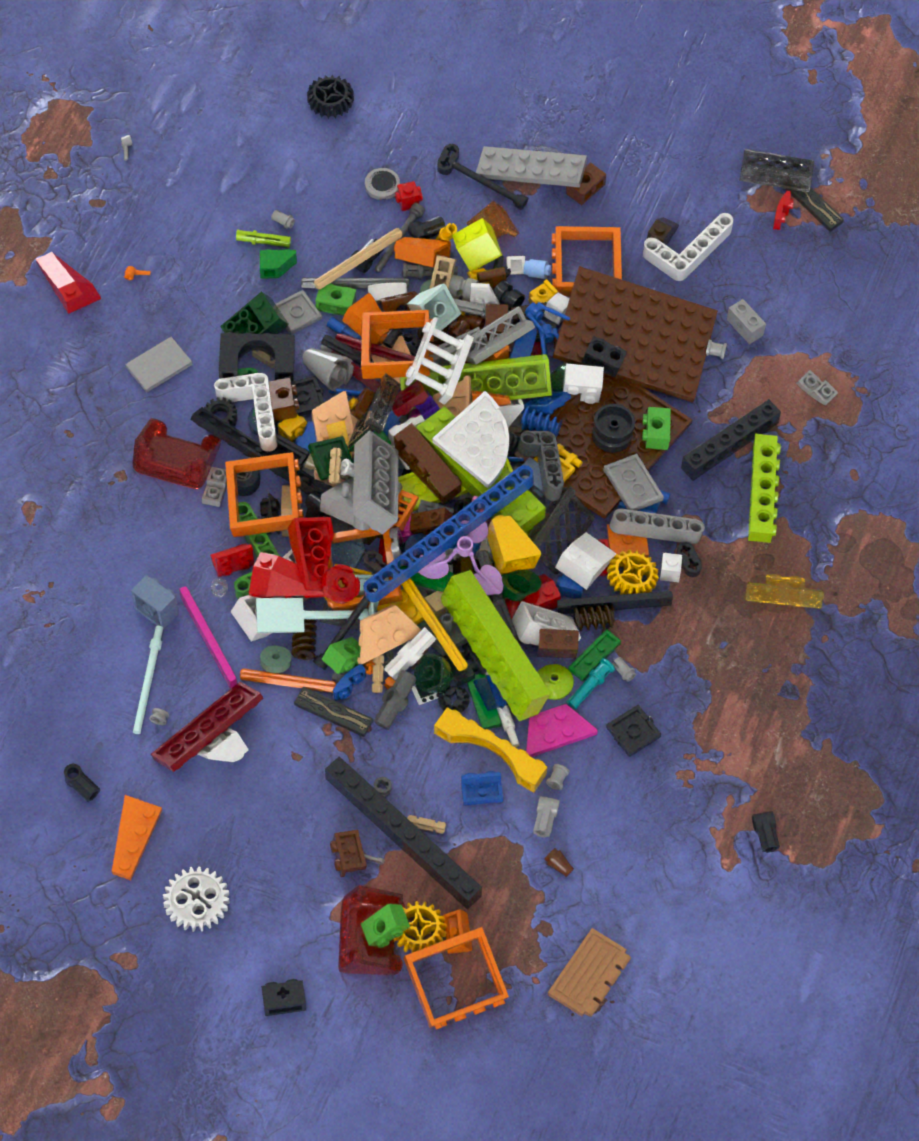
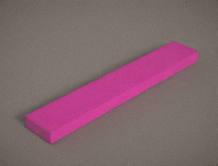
M184 586L179 589L180 598L231 689L237 684V678L188 588Z

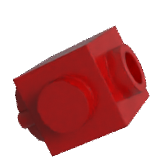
M415 181L397 185L395 199L400 204L402 211L409 210L413 203L419 204L420 201H423L421 187L416 186Z

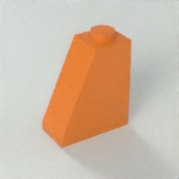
M404 237L397 240L394 245L395 259L435 267L437 255L450 258L451 241Z
M368 293L347 309L342 321L362 337V313L382 311L373 296ZM371 330V343L376 345L383 344L382 342L390 330Z

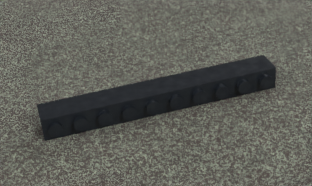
M340 756L325 768V779L467 910L482 897V886Z

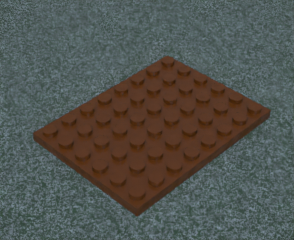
M579 266L565 315L570 317V320L563 319L552 358L570 364L589 366L582 363L584 354L593 336L602 338L606 342L627 351L615 378L693 403L706 358L708 341L711 339L718 310Z
M603 374L599 403L588 404L580 401L581 393L571 394V399L566 401L564 406L559 407L550 416V421L554 417H557V423L562 420L559 434L556 437L557 444L563 445L566 451L574 453L583 462L579 468L572 465L575 467V471L564 482L562 491L603 519H606L622 500L605 474L604 466L638 454L649 471L667 451L645 448V441H642L643 429H646V425H643L642 422L643 414H647L648 407L671 409L668 449L692 424V419L642 386ZM608 404L623 405L632 412L635 418L631 444L621 452L611 453L603 451L595 445L591 434L595 414L601 407ZM518 451L514 454V457L524 458V461H518L521 464H524L529 457L533 460L536 457L523 456Z

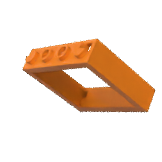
M556 226L555 233H552L551 244H555V248H552V259H555V263H552V274H555V278H552V285L558 293L570 297L574 282H562L561 240H612L613 277L622 280L620 227Z
M429 310L362 313L361 369L363 379L406 377V372L413 365L414 361L371 363V330L424 327L426 322L430 323L432 321L429 316ZM433 335L431 336V339H430L429 342H434V336H433ZM426 349L424 357L433 362V357H430V355H434V353ZM421 364L418 372L425 376H430V369Z
M293 452L225 462L229 521L233 537L288 530V526L294 518L304 517L303 509H300V504L303 503L302 494L298 492V487H301L300 475L297 476V471L300 470L299 460L295 459ZM288 466L292 515L240 522L236 473Z
M371 528L368 530L353 529L334 533L332 544L381 535V533ZM391 528L383 534L387 565L394 560L391 549L393 538H390L389 535ZM332 554L329 558L328 568L333 567ZM401 585L379 600L378 606L403 601ZM363 597L354 598L345 604H339L327 598V604L333 611L355 610Z
M482 927L410 953L403 958L429 1028L435 1026L436 1030L447 1026V1021L452 1019L455 1022L466 1019V1014L471 1012L477 1015L486 1011L485 1007L492 1004L494 1008L505 1004L504 1000L509 997ZM477 940L498 995L434 1019L413 963Z

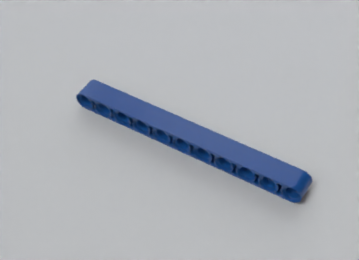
M527 465L518 467L370 577L363 585L366 599L369 602L381 600L456 544L461 537L467 536L531 488L534 484L532 468ZM522 476H529V478H527V479H523V478H521V477H522ZM514 487L512 490H507L506 488ZM493 498L499 499L497 501H491V499ZM478 509H483V510H484L483 512H480V513L476 512V510H478ZM464 520L469 521V522L466 523V524H462V523H461V522L464 521ZM447 532H453L452 535H446ZM432 543H438L435 547L430 546ZM418 554L423 555L421 558L415 557ZM401 566H408L406 569H400ZM387 577H392V578H393V579L390 580V581H385V580H384V579L387 578ZM370 589H377L376 592H369Z

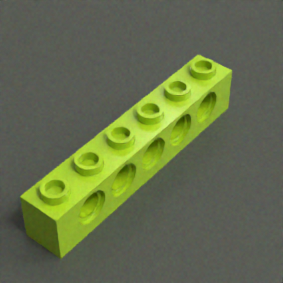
M755 434L748 541L771 543L772 536H776L777 525L773 524V520L777 519V508H774V503L778 501V492H775V487H778L779 476L776 475V470L779 471L780 459H777V454L780 455L781 443H777L778 436Z

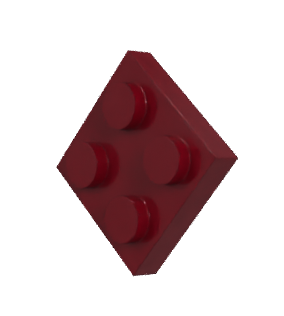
M417 380L390 398L393 412L397 417L408 414L411 408L421 405L427 400L429 395L425 384Z

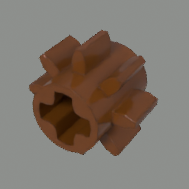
M454 320L449 325L450 329L448 330L449 335L456 338L471 331V327L464 320H458L457 322Z

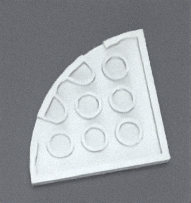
M484 391L434 436L432 442L484 486L489 488L500 475L507 460L509 450L508 426L506 419L499 410L498 404Z

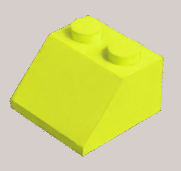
M483 218L452 235L456 249L470 271L476 270L502 256L493 227Z

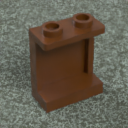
M540 629L537 657L576 659L579 631Z

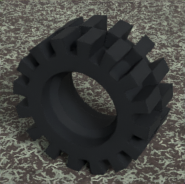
M217 397V401L211 399L210 403H206L204 409L212 414L219 411L226 412L228 415L222 420L231 426H236L238 419L237 408L230 399L226 402V398L223 397L220 400V397Z

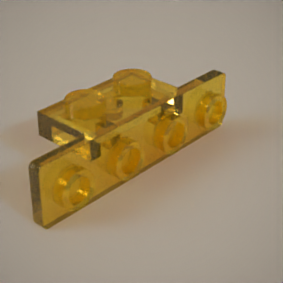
M766 574L765 584L747 583L745 600L822 608L824 591L805 588V579L798 576L786 577L779 574Z

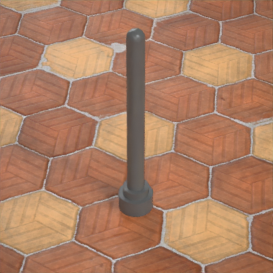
M413 203L409 209L410 216L400 229L402 237L399 239L404 238L408 232L409 225L423 216L425 209L422 205ZM396 241L390 244L376 265L375 271L377 273L382 271L394 253Z

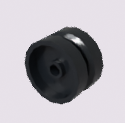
M608 404L601 407L595 414L591 434L595 445L603 451L611 453L627 449L631 444L635 427L634 415L623 405Z

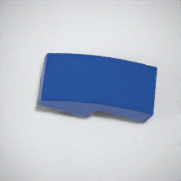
M362 664L346 673L333 689V699L335 701L348 698L352 693V685H357L366 678L365 668Z

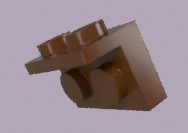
M358 830L334 833L333 840L330 841L331 852L335 853L334 865L336 871H339L340 877H345L346 872L365 870L367 865Z

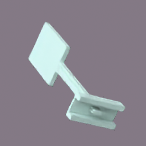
M256 598L257 633L304 632L305 619H348L354 610L304 611L303 598ZM379 601L370 602L368 609H364L358 619L362 620L376 613Z

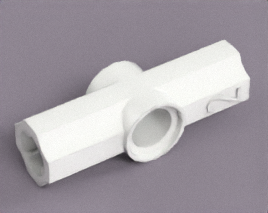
M424 627L398 651V655L386 665L384 670L396 681L402 670L406 671L410 666L412 667L421 658L422 653L437 638Z

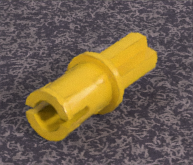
M454 223L447 224L446 227L441 228L436 240H451L452 235L457 232V226Z

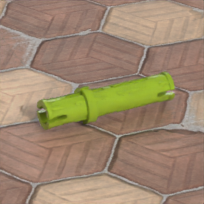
M237 229L236 241L252 242L253 245L259 243L290 248V236L258 233L256 230L250 232Z

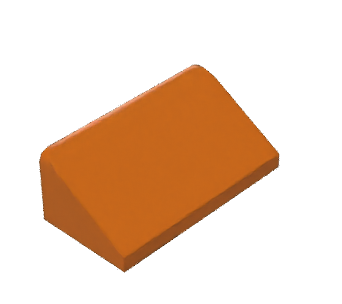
M459 909L443 915L445 917L444 923L447 924L445 929L446 940L470 931L467 912ZM472 942L447 950V952L452 954L472 951Z

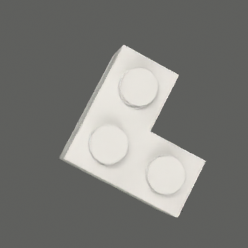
M566 364L563 392H568L572 395L581 393L580 401L588 404L599 403L604 367Z

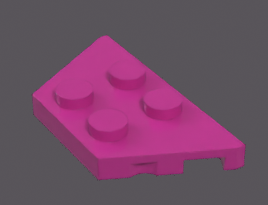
M564 704L529 718L526 752L530 757H534L595 736L598 731L571 707Z

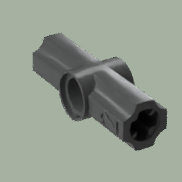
M402 670L393 687L385 691L382 697L384 703L374 719L375 724L389 730L398 712H402L407 707V696L417 680L413 674Z

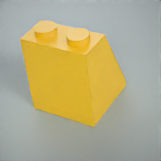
M504 515L495 516L491 520L487 539L495 567L500 574H508L520 569L535 568L541 556V551L511 516L504 517Z

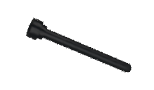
M457 162L452 164L455 170L513 201L515 207L523 210L529 199L523 194L515 195Z
M365 596L330 644L343 640L369 604ZM328 647L323 654L320 653L312 661L323 670H326L328 667L322 660Z

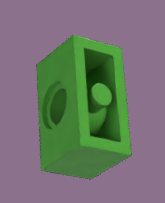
M330 283L318 290L315 300L316 308L318 311L344 316L347 309L356 303V289L336 286Z
M648 407L647 414H643L642 424L646 425V429H643L642 441H645V448L668 450L671 409Z
M353 637L330 644L322 660L337 674L345 671L348 672L359 665L357 658L360 657L361 646L358 645L359 642Z
M387 904L361 923L368 945L378 946L379 948L389 945V941L403 935V931L410 927L402 905Z

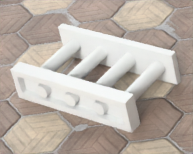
M434 317L430 323L426 322L422 332H424L413 365L406 372V377L408 378L405 384L409 386L416 379L436 389L441 394L438 402L445 405L454 394L474 337L467 334L463 340H457L436 329L435 325L438 319ZM434 335L455 346L456 354L453 355L430 343L431 336ZM426 349L450 361L451 368L446 369L424 357ZM422 364L443 375L444 379H446L445 383L440 384L419 373L420 365Z

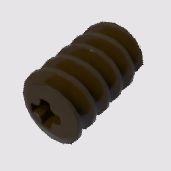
M607 604L603 606V609L597 605L595 611L592 606L588 607L587 612L584 607L580 608V612H578L577 608L573 609L574 622L580 632H582L583 626H586L587 630L590 631L591 625L597 630L599 624L605 629L606 623L609 624L610 628H613L615 621L613 604H611L610 609Z
M305 619L304 632L293 633L291 649L293 657L300 660H313L316 657L315 653H313L316 651L314 646L316 640L314 638L317 637L315 633L317 626L314 625L317 621L315 619Z

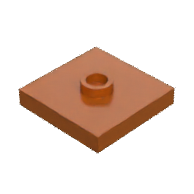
M607 524L609 549L618 555L622 551L627 554L629 549L632 553L638 550V554L642 555L645 552V557L649 558L647 538L614 533L610 529V524Z

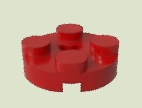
M343 564L335 565L326 570L322 579L324 596L339 604L352 601L360 591V580L352 573L354 570ZM341 580L345 587L341 588L338 582Z

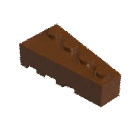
M412 423L394 436L395 449L398 450V456L443 505L461 492L462 482L460 478L452 473L447 464L438 456Z

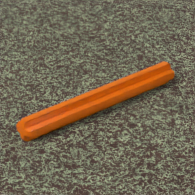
M244 668L240 671V679L295 688L305 687L310 690L333 693V689L336 686L335 681Z

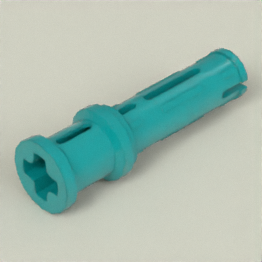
M602 658L596 669L590 671L587 680L566 701L567 704L576 710L595 687L605 682L604 679L609 673L615 671L613 664L607 659Z

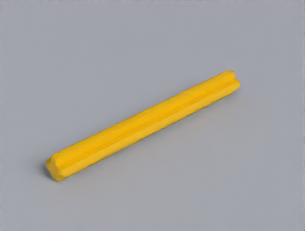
M409 578L401 585L458 671L465 670L468 663L412 579Z

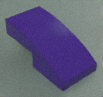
M428 391L429 397L423 404L415 406L425 420L440 410Z

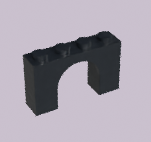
M221 333L219 379L238 376L240 359L250 351L261 350L269 353L275 360V380L290 378L291 382L294 381L295 335L287 333Z

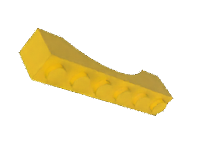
M447 707L434 725V734L449 743H471L493 751L510 767L516 782L533 793L547 775V766L543 761L535 760L522 749L518 750L508 740L498 738L491 730L481 728L477 722L466 719L457 710H451Z

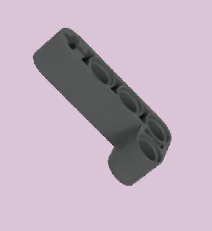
M549 431L523 432L520 436L518 452L523 456L538 457L544 496L551 501L558 500L561 497L564 480L555 435Z

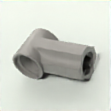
M540 796L533 830L534 834L543 838L550 837L560 800Z

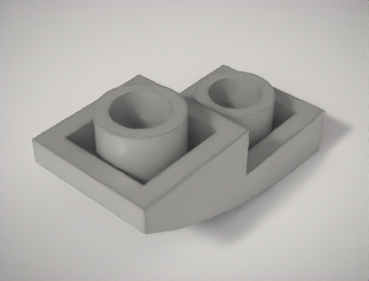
M811 370L796 383L808 395L824 405H827L838 394L826 380L822 382Z
M211 467L207 478V485L202 496V504L221 506L227 486L226 469Z

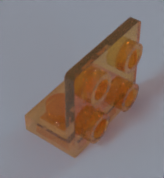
M492 201L467 222L469 226L483 218L493 227L497 240L504 234H509L512 237H516L519 234L504 208L495 201Z

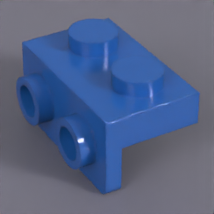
M501 772L467 773L461 776L463 806L503 802Z

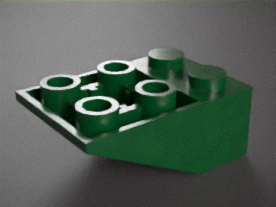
M261 291L220 327L224 333L278 334L289 323L272 298Z

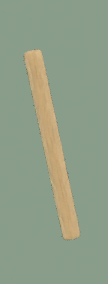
M399 228L393 229L314 280V286L318 290L322 289L401 238L402 231Z

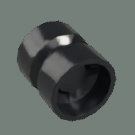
M503 280L494 288L493 292L500 305H508V312H510L511 307L522 306L525 295L517 289L513 290L514 287Z

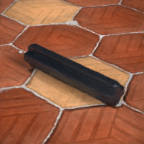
M329 335L323 337L322 345L361 365L360 352Z

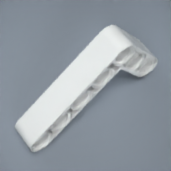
M728 213L720 214L680 254L658 239L648 238L644 242L643 257L674 280L682 281L730 235L733 217Z
M256 373L217 380L214 384L216 398L220 397V400H222L224 397L226 402L229 399L232 402L254 399L260 447L264 451L276 449L277 438L267 375Z

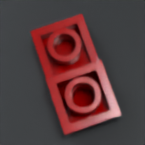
M787 191L783 195L777 206L773 229L780 230L781 223H785V216H788L789 209H793L794 199L790 198L791 191Z

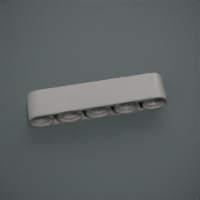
M628 509L615 510L609 525L610 529L617 534L681 543L687 542L690 544L698 543L705 529L703 522L697 519Z

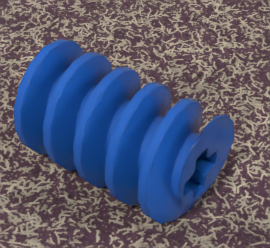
M526 407L521 418V425L524 431L529 427V431H549L557 437L562 420L557 423V417H554L550 421V415L548 414L543 418V412L536 416L535 409L529 413V407Z

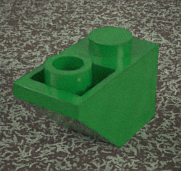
M260 250V278H280L297 263L296 250Z

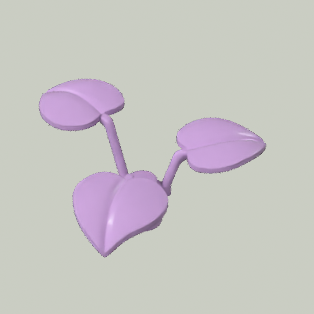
M464 520V521H462L461 523H462V524H466V523H468L469 521ZM486 522L467 536L461 537L457 542V548L454 549L447 559L445 553H442L418 571V573L430 579L442 578L449 572L447 563L458 553L463 557L470 556L476 571L474 576L487 596L499 595L503 591L500 572L491 565H484L479 570L474 559V553L472 552L473 543L482 542L488 535Z

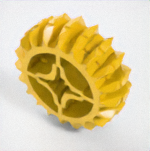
M629 549L627 554L622 551L620 555L616 554L614 559L610 561L607 568V580H610V586H615L614 592L620 591V595L650 593L652 589H655L656 582L659 579L658 569L655 568L656 562H651V557L646 558L645 552L640 555L638 550L632 553ZM623 566L624 571L622 574H619L618 569ZM646 574L647 580L642 582V576Z
M418 901L415 902V906L408 903L407 909L403 907L407 920L414 916L415 919L409 922L410 927L403 931V935L394 938V941H398V947L404 946V952L411 949V953L443 942L442 937L446 936V931L444 930L447 928V924L443 923L445 917L440 916L441 911L439 909L434 911L433 904L427 907V902H423L421 906ZM422 916L429 918L431 921L424 920ZM417 922H419V926L422 929L421 935H419V930H417ZM434 932L430 938L423 940L425 935ZM407 936L415 937L416 941L408 938Z

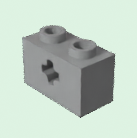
M744 299L729 307L727 321L749 345L764 336L766 323Z

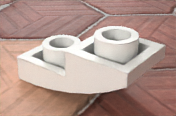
M381 283L369 285L368 293L373 296L378 304L381 298L407 293V284Z

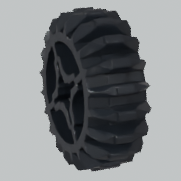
M333 74L331 77L325 75L323 79L318 77V81L313 80L312 85H309L307 103L310 105L311 110H314L315 115L320 113L321 118L326 115L328 119L330 116H334L336 119L337 115L343 116V112L348 113L349 108H352L354 91L346 79L341 80L340 76L334 78Z

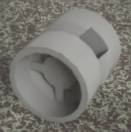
M452 275L449 285V292L452 298L459 299L461 297L463 301L470 302L471 283H478V280L470 278L464 280L462 276Z

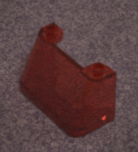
M150 418L135 439L133 468L140 474L192 489H200L210 472L220 448L221 439L214 435H207L202 439L200 445L167 435V426L163 421Z
M358 885L344 896L341 903L338 969L341 973L396 975L401 972L403 962L399 955L394 954V939L389 941V945L382 948L369 946L361 923L387 904H397L405 907L403 894Z

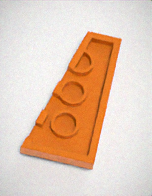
M125 795L112 874L128 880L132 879L162 813V807Z

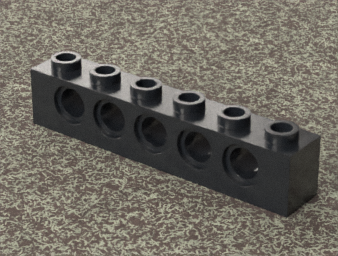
M768 399L683 456L681 469L694 481L752 442L755 434H764L777 425L781 411Z

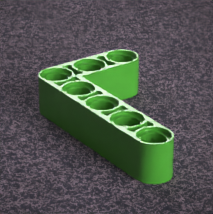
M239 502L240 522L258 519L248 503ZM266 533L244 536L248 544L252 545L256 558H258L260 552L280 556ZM252 572L239 577L234 582L237 599L249 595Z

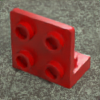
M247 543L210 555L218 577L229 576L233 572L247 570L254 566L253 547L251 544L247 545Z

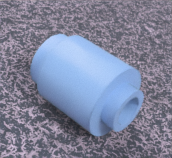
M530 259L524 263V275H528V277L546 279L551 274V265H549L548 261Z

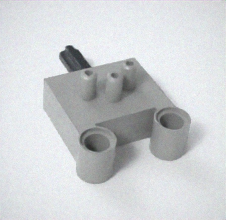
M353 477L348 478L335 487L317 479L313 480L311 488L321 493V512L353 525L358 530L370 529L368 524L358 520L353 515Z

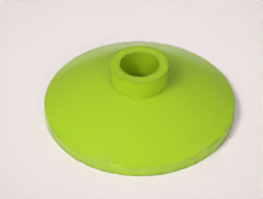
M549 664L537 672L551 693L548 699L559 700L569 695L572 691L574 684L573 676L564 666ZM556 677L558 680L553 681L551 678Z

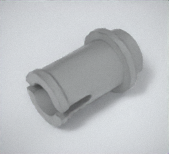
M275 210L271 216V220L284 225L286 229H291L295 224V219L292 215L288 216L279 210Z
M621 657L616 658L612 663L615 669L622 675L623 680L629 682L636 676L635 669L630 668Z

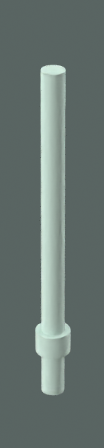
M162 626L155 627L154 637L150 641L149 648L151 650L133 729L135 734H141L157 655L162 646Z

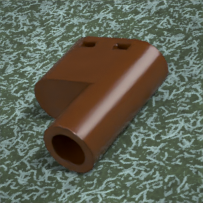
M504 267L477 272V280L479 283L489 281L492 290H494L501 281H506V272Z

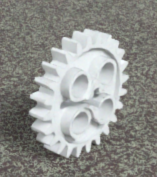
M190 867L189 873H186L183 869L181 877L175 874L176 881L169 880L171 887H165V891L168 894H163V898L166 900L163 902L164 908H167L166 914L171 915V922L177 920V927L183 923L184 930L192 926L193 932L198 926L201 931H203L204 925H207L210 929L212 921L218 924L217 917L224 918L222 911H228V906L225 904L230 903L229 898H227L229 890H225L227 884L222 883V877L216 878L215 871L209 874V868L201 872V867H198L197 872H194L193 868ZM193 883L199 884L197 888L189 887ZM208 894H215V895H216V896H215L214 898H212V899L206 898V896H207ZM180 899L187 900L185 904L177 903ZM196 910H203V911H204V912H203L202 914H200V915L194 914V912H195Z

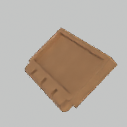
M592 928L548 991V996L582 1017L584 1014L592 1017L599 1007V1003L594 1001V999L598 1002L603 1001L610 990V987L605 983L613 986L621 974L619 969L624 970L631 957L626 954L627 949Z

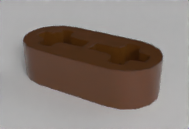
M368 387L364 388L359 394L350 414L360 419L367 411L375 393Z

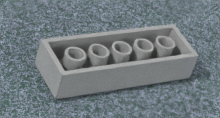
M369 430L354 445L353 515L358 520L368 524L371 529L383 535L398 521V450Z

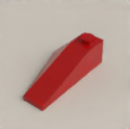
M53 252L36 259L37 264L68 314L101 299L90 281Z
M331 517L294 518L288 526V534L305 590H324L322 579L326 570L329 569L328 563L334 537Z
M260 552L253 566L249 596L258 598H274L276 596L292 598V596L303 595L305 598L325 597L323 590H305L296 563L277 555Z
M542 574L538 576L541 580V588L537 592L527 595L522 601L553 610L557 606V600H561V595L554 581L547 575ZM506 599L505 603L512 620L521 601L515 602Z

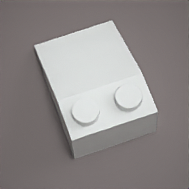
M586 532L572 542L562 553L555 568L587 590L609 565L610 561L614 559L616 553Z
M247 595L238 599L231 613L252 642L267 637L272 633H257L256 598L258 597ZM276 596L274 598H285V596Z
M521 601L512 618L519 640L524 644L538 646L540 629L578 630L572 617Z

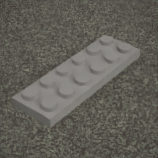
M484 146L476 173L486 179L580 187L587 164V155Z

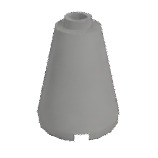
M310 348L303 353L304 365L329 390L336 392L337 388H340L343 384L347 385L351 379L354 366L351 365L353 361L350 358L315 348Z

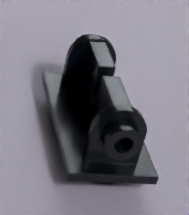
M268 493V498H263L260 502L261 516L267 515V517L261 519L279 517L280 503L270 493Z

